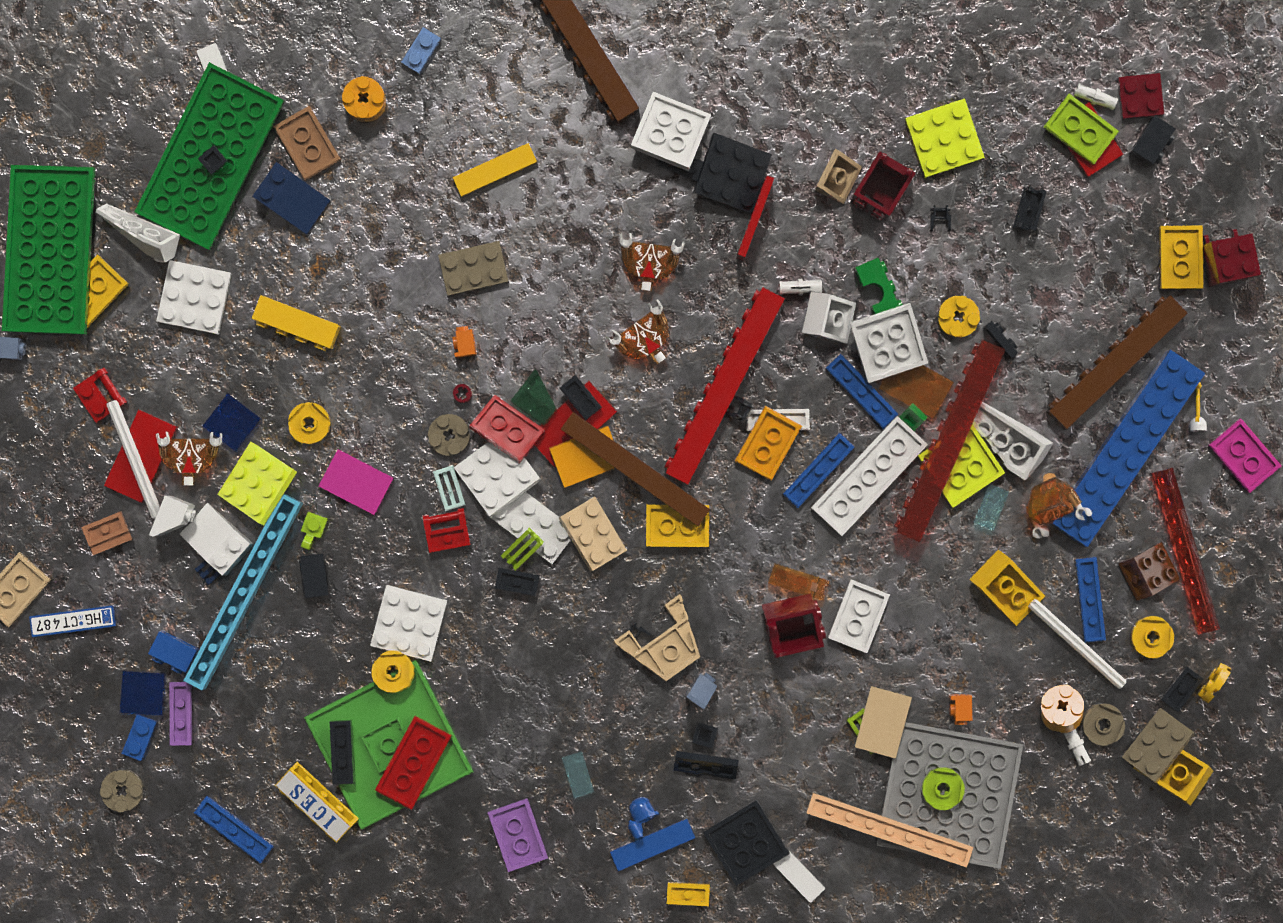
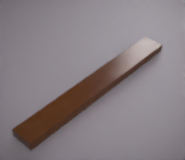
M574 412L561 428L567 435L697 527L710 511L708 507Z

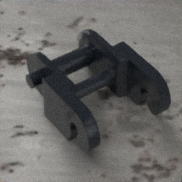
M933 204V208H930V211H933V215H930V231H933L934 220L947 221V231H951V215H948V211L951 209L948 208V205L945 208H940ZM936 212H945V217L936 216Z
M735 395L733 398L739 400V403L742 405L737 413L734 412L732 414L726 411V414L742 422L744 420L748 421L747 416L750 410L755 408L752 407L753 404ZM746 406L747 408L743 416L740 415L743 407Z
M629 623L631 627L628 630H630L631 633L634 629L638 630L637 634L634 637L635 639H637L642 632H645L653 638L654 635L648 632L642 626L638 628L636 626L637 623Z

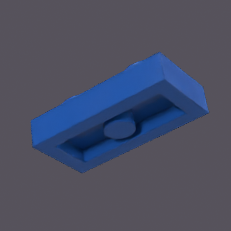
M137 714L121 754L142 761L158 721Z

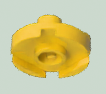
M966 296L950 297L939 308V327L949 336L957 338L966 337L975 331L980 322V312L977 305ZM955 311L964 314L962 322L959 320L954 321Z
M310 402L297 405L291 411L288 419L290 434L297 441L306 444H314L323 440L331 426L328 412L319 404ZM306 418L309 420L311 418L314 419L313 428L308 427L306 429L304 427L306 424L304 420Z
M1147 616L1135 623L1131 631V642L1135 651L1142 656L1159 658L1173 646L1174 632L1163 618ZM1151 631L1158 635V639H1155L1153 643H1150V639H1147V635Z
M399 651L384 652L372 666L373 681L380 689L388 693H399L409 688L415 674L414 665L410 658ZM392 666H395V669L399 670L398 674H396L394 678H392V676L388 674V671L392 669Z
M1220 663L1208 677L1209 681L1206 685H1203L1197 695L1203 701L1209 703L1215 697L1212 694L1221 689L1232 669Z

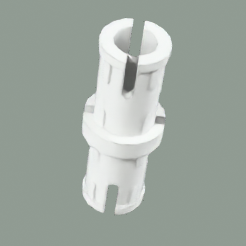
M1080 83L1074 93L1075 97H1080L1090 101L1092 105L1098 104L1112 111L1118 101L1117 97L1102 93L1098 88L1094 90Z
M798 279V281H779L780 295L797 293L803 295V293L811 292L822 293V280L803 281V279Z
M1076 729L1071 731V733H1064L1069 743L1068 748L1069 750L1072 749L1078 765H1083L1084 761L1085 763L1090 762L1091 759L1083 746L1084 741L1080 739Z

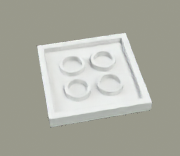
M653 92L630 148L689 171L711 114Z
M169 260L156 321L219 334L232 273Z
M910 303L850 322L868 383L928 364Z
M490 442L484 444L454 467L491 518L541 481L525 458L521 463H518Z
M386 585L370 646L388 651H399L404 655L431 662L448 600Z

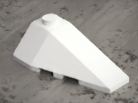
M109 204L97 208L96 213L146 255L153 257L155 261L163 263L175 257L180 234Z
M980 400L976 401L967 416L979 434L991 445V449L1003 460V464L1007 469L1024 480H1027L1040 465L1053 445V442L1038 432Z

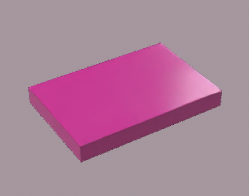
M1241 418L1208 445L1248 493H1251L1281 467V464Z
M337 449L319 487L375 515L394 478Z

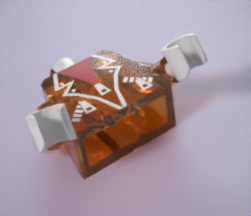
M631 233L630 238L624 240L622 234H620L622 261L627 271L632 273L634 278H641V291L652 292L653 280L662 281L663 278L669 277L678 265L685 245L684 242H682L681 247H677L674 244L676 239H674L671 246L632 242Z
M657 299V307L652 308L651 304H648L651 310L650 313L621 334L612 330L615 333V337L610 339L606 336V339L623 355L635 360L640 358L644 360L650 355L658 365L667 358L660 347L667 343L666 339L669 336L668 320L663 312V306Z
M166 432V437L161 439L157 433L156 439L160 458L173 473H182V485H195V473H204V470L210 468L217 457L219 445L222 443V433H220L219 438L215 439L213 438V432H211L210 442L209 439H170L168 432Z
M1053 473L1045 474L1043 482L1031 489V497L1026 506L1031 524L1035 526L1032 535L1037 539L1042 538V536H1049L1048 528L1041 526L1074 512V507L1077 509L1075 515L1078 519L1085 520L1082 516L1083 511H1085L1087 516H1092L1091 510L1082 507L1080 504L1082 501L1076 491L1067 482H1062Z

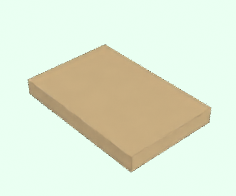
M21 552L0 573V620L7 627L12 626L51 581L46 574Z
M871 686L855 747L896 759L912 697Z

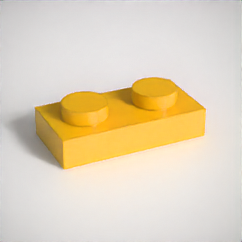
M668 882L667 904L709 906L710 884Z

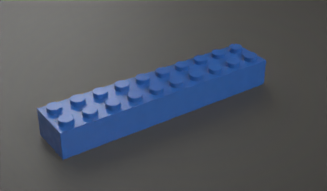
M1166 351L1070 491V493L1073 492L1082 507L1091 510L1092 516H1087L1085 511H1083L1082 516L1085 520L1078 519L1075 515L1077 509L1070 497L1067 496L1061 507L1060 514L1059 510L1055 513L1058 519L1054 515L1049 524L1081 546L1088 547L1205 373L1174 351ZM1063 506H1068L1070 510L1066 509L1065 511H1063Z

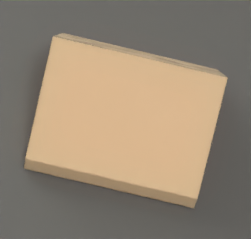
M835 149L815 191L844 204L862 166L841 151Z

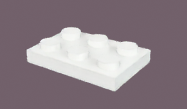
M850 579L828 638L868 653L890 594Z

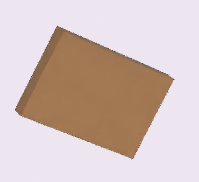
M310 106L273 126L305 181L341 161Z

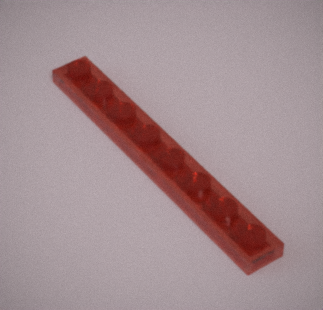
M1172 467L1153 472L1151 474L1197 632L1202 634L1219 630V623L1174 469Z

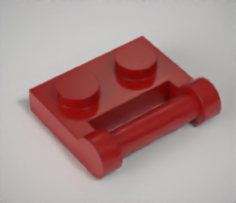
M105 367L73 388L96 423L110 415L107 408V403L109 402L95 383L99 379L113 400L118 401L120 408L128 403L125 397H121L107 376L108 372Z
M464 508L457 509L458 511L430 517L429 515L422 516L429 553L471 545ZM459 519L460 526L432 531V524Z

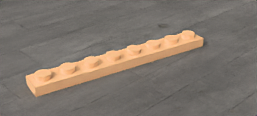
M812 793L806 811L807 814L966 868L974 848L970 845L816 793Z

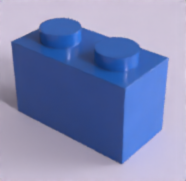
M162 630L158 632L148 654L153 656V661L162 665L165 662L171 665V670L182 674V672L186 673L189 671L200 649Z

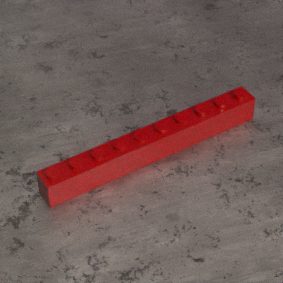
M762 287L761 291L756 290L751 299L754 302L751 310L747 308L741 318L745 321L741 328L737 327L732 336L735 339L732 347L727 345L722 355L725 358L722 366L717 364L712 374L715 376L713 383L708 382L703 391V394L706 395L703 402L698 401L693 410L696 413L693 421L688 420L683 430L687 432L684 439H678L674 450L677 451L674 458L669 456L664 466L667 469V475L687 485L689 484L785 298Z

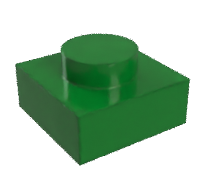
M913 403L899 416L913 431L928 418Z

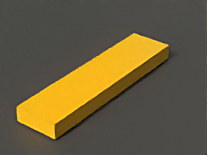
M529 143L456 175L453 179L461 197L536 164L537 160Z

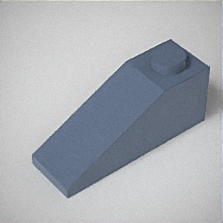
M699 673L686 691V697L704 710L717 688V685L714 683L716 679L708 673L704 675Z

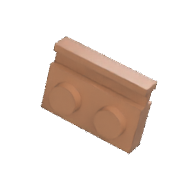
M122 511L81 527L91 548L92 555L133 540Z

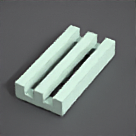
M454 466L433 471L445 511L465 506ZM447 471L451 472L460 503H456ZM443 473V477L452 502V505L448 506L447 499L439 477V474Z

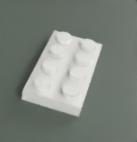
M527 492L523 493L492 517L494 521L517 538L530 527L544 541L535 552L551 564L555 562L571 540L560 522L559 516ZM528 534L522 542L526 543L531 536ZM534 540L529 547L532 549L537 542Z

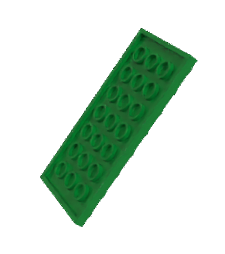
M209 62L134 212L211 250L285 100ZM215 145L229 162L214 175H211L198 158Z
M11 165L2 315L3 332L87 335L95 185L94 167Z

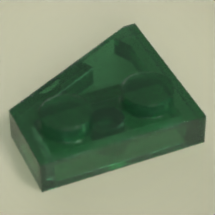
M534 369L511 399V403L545 427L557 411V408L538 371Z

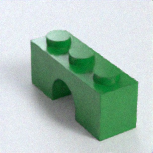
M879 257L854 268L862 288L875 285L882 292L881 301L870 307L873 315L903 305L900 299H896L894 292H896L895 285L892 280L888 281L885 274L888 272L884 261L880 262Z

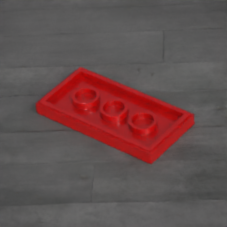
M766 176L736 256L738 260L744 261L774 181L773 177Z
M588 381L584 386L602 408L585 421L599 429L617 411ZM569 400L540 425L545 429V433L535 444L537 449L555 468L556 466L549 448L573 439L561 430L573 412L584 419Z
M138 409L129 430L152 485L164 458L161 446L157 442L156 434L158 433L159 438L163 439L166 437V432H168L171 443L178 427ZM122 445L104 486L143 503V495Z
M415 715L375 791L412 810L452 735Z

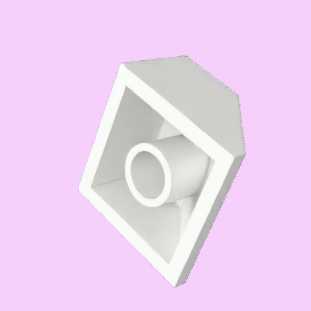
M811 292L802 333L847 344L851 330L850 322L853 321L856 303L830 294Z
M164 496L149 535L153 537L162 536L188 525V522H192L195 517V505L173 496Z

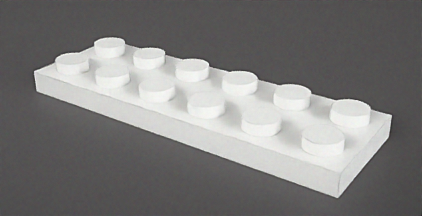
M896 416L811 508L837 533L843 536L928 444Z

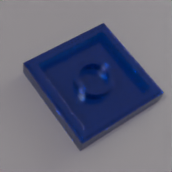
M227 393L203 424V427L210 433L213 432V435L217 438L222 433V442L237 452L262 418Z
M122 671L120 713L163 715L166 673Z

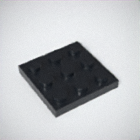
M713 133L693 193L752 214L772 154Z
M757 799L703 831V834L736 886L790 854Z

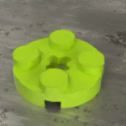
M939 767L930 770L923 779L922 794L925 801L935 809L949 810L956 806L964 796V783L961 777L950 768ZM942 783L949 787V790L945 791L944 794H940V790H937V787L941 786Z

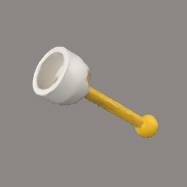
M1200 382L1195 388L1196 417L1190 422V432L1207 431L1206 421L1200 417V389L1202 387Z

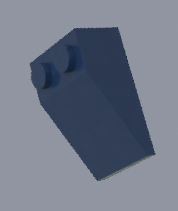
M277 162L252 196L305 234L309 233L331 201Z

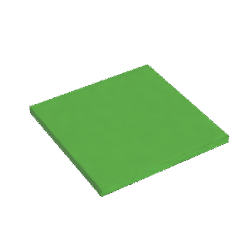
M417 660L412 662L415 670L413 681L410 687L402 692L388 693L380 689L375 682H372L304 717L331 772L330 721L352 720L355 783L338 785L352 813L359 818L357 823L361 830L405 808V806L375 791L415 715L452 735L418 800L474 772ZM395 670L390 673L392 678H394L395 675L398 674L399 670Z

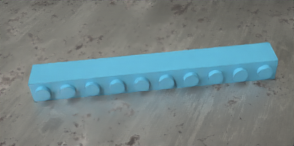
M285 493L281 497L260 533L183 681L200 690L207 688L303 505L302 502Z

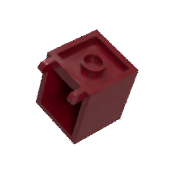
M879 151L850 200L854 201L853 205L858 209L864 210L865 208L872 212L871 216L879 221H882V219L886 221L914 177L915 172L913 169L907 168L890 158L886 153ZM865 194L873 198L874 200L878 201L879 203L883 204V206H880L879 204L865 197Z
M1232 229L1231 238L1211 242L1208 235H1203V261L1209 287L1249 280L1261 275L1253 233L1238 236L1237 229Z
M811 594L762 604L768 638L774 658L824 647L823 639H826V633L821 621L822 614L817 600H813ZM811 614L812 623L804 625L803 615Z

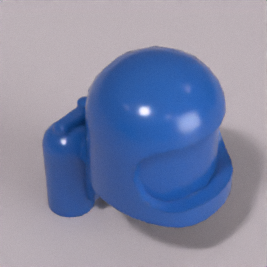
M639 797L633 800L629 806V811L634 821H628V829L635 841L643 838L642 824L659 815L658 811H654L650 800L646 797Z

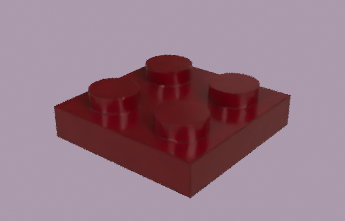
M1160 73L1117 78L1122 120L1164 115Z

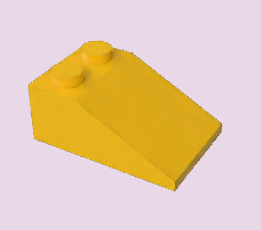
M997 550L969 579L1016 626L1032 611L1028 607L1031 601L1036 599L1040 602L1045 597L1023 571L1000 550Z
M1182 750L1158 781L1157 785L1191 806L1213 773V770L1204 762ZM1133 767L1136 771H1138L1139 773H1141L1142 775H1144V774H1143L1142 772H1140L1138 769H1136L1135 767Z

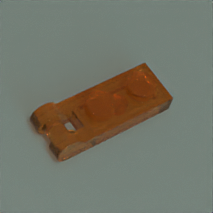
M774 563L768 583L803 595L811 594L813 598L824 601L825 588L829 586L830 581ZM812 582L818 584L816 592L810 590Z

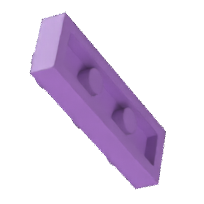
M169 682L170 746L192 745V685L187 682Z

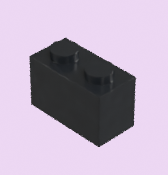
M1154 115L1149 120L1129 154L1149 167L1154 163L1158 164L1164 155L1162 152L1165 145L1170 146L1174 140L1175 135L1173 133L1176 128Z

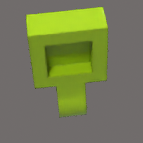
M311 512L307 513L301 528V532L306 533L301 544L302 548L310 550L314 538L318 537L321 539L328 521L327 518Z

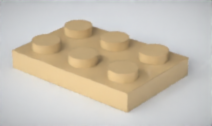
M596 497L559 517L560 522L590 572L627 551Z

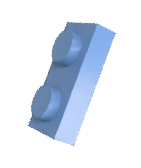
M423 27L401 63L420 74L441 41V38Z

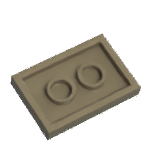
M500 241L438 255L447 296L509 282Z
M1160 708L1122 758L1157 784L1195 733Z

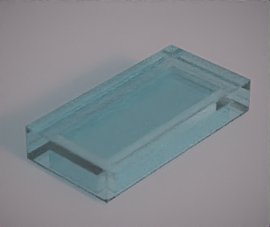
M988 484L973 523L994 530L1009 491Z
M580 751L562 757L574 798L594 792L583 752Z

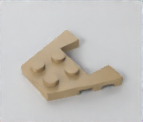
M680 594L664 605L676 624L641 648L630 630L613 641L615 645L664 681L669 680L700 657Z

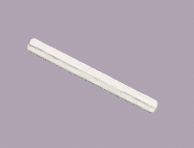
M117 400L107 403V408L151 518L156 519L160 505Z
M1036 599L1031 601L1028 607L1114 686L1121 689L1126 684V680L1044 605Z

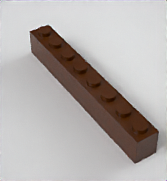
M541 0L542 4H540L542 11L545 15L549 14L553 19L551 22L552 27L556 33L561 32L564 39L562 42L568 51H573L575 55L573 57L574 62L578 68L583 67L586 72L584 78L589 86L594 85L597 92L595 95L601 104L605 103L608 107L606 113L611 121L616 120L620 124L639 112L637 103L573 1Z
M1171 295L1166 298L1161 296L1153 304L1155 308L1151 312L1147 310L1138 318L1141 321L1135 327L1131 325L1123 333L1125 337L1121 341L1115 340L1108 347L1110 351L1105 356L1101 354L1094 360L1095 366L1091 370L1086 368L1078 376L1080 380L1075 385L1073 383L1069 384L1063 390L1065 394L1060 399L1056 397L1048 405L1050 409L1047 413L1063 430L1068 429L1188 314Z

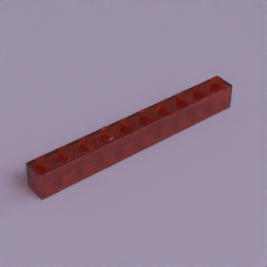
M983 339L980 340L979 344L975 342L970 353L973 355L970 363L966 362L962 371L965 374L962 382L958 381L953 392L956 393L953 401L949 400L945 412H948L945 420H940L936 431H939L937 439L933 438L928 447V450L931 451L928 459L924 457L920 465L921 475L919 478L915 477L911 488L914 489L911 497L907 496L902 507L905 508L902 516L898 515L895 521L896 533L916 542L921 541L1005 349Z

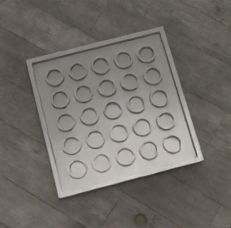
M905 722L896 759L892 758L881 816L970 845L974 848L969 863L1001 869L1024 744ZM946 767L954 770L961 777L965 786L964 796L953 808L938 810L925 801L922 794V782L930 770ZM942 783L941 786L937 787V790H940V794H944L945 791L949 790V787ZM877 837V846L928 855Z

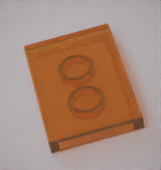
M922 365L884 378L878 389L909 406L912 403L915 404L925 415L934 419L953 381Z

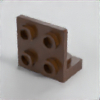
M1162 542L1137 556L1118 563L1137 601L1155 595L1180 579Z

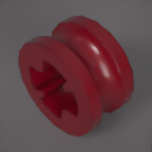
M459 384L453 390V397L459 403H467L472 398V391L469 386ZM460 388L468 390L465 399L457 397Z

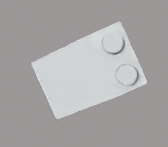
M209 503L201 509L193 521L180 533L203 559L222 576H227L254 546V543Z

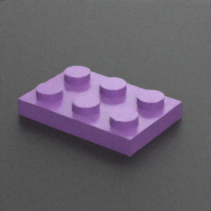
M528 798L488 811L508 872L548 859Z

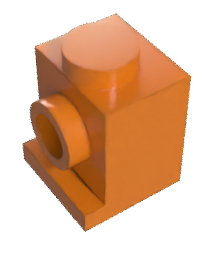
M468 326L457 327L455 331L456 336L452 337L454 349H458V352L454 353L455 357L461 358L477 355L473 329H468Z
M949 694V699L953 700V704H949L950 716H953L954 724L967 725V721H973L972 695Z

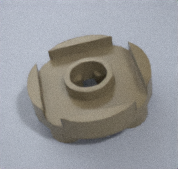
M440 415L429 427V443L439 454L445 456L456 455L465 450L469 444V427L457 415ZM452 429V434L455 435V438H450L449 441H446V436L443 433Z
M1094 704L1085 712L1082 719L1083 733L1091 742L1097 745L1106 746L1118 741L1125 730V721L1121 712L1110 704ZM1104 718L1107 719L1106 723L1109 724V727L1100 730L1098 722L1103 721Z
M116 770L108 774L103 780L100 795L105 805L111 810L118 812L128 811L135 808L142 800L143 783L140 777L131 770ZM118 786L127 787V789L125 790V792L127 793L126 796H124L123 794L119 795L117 793Z

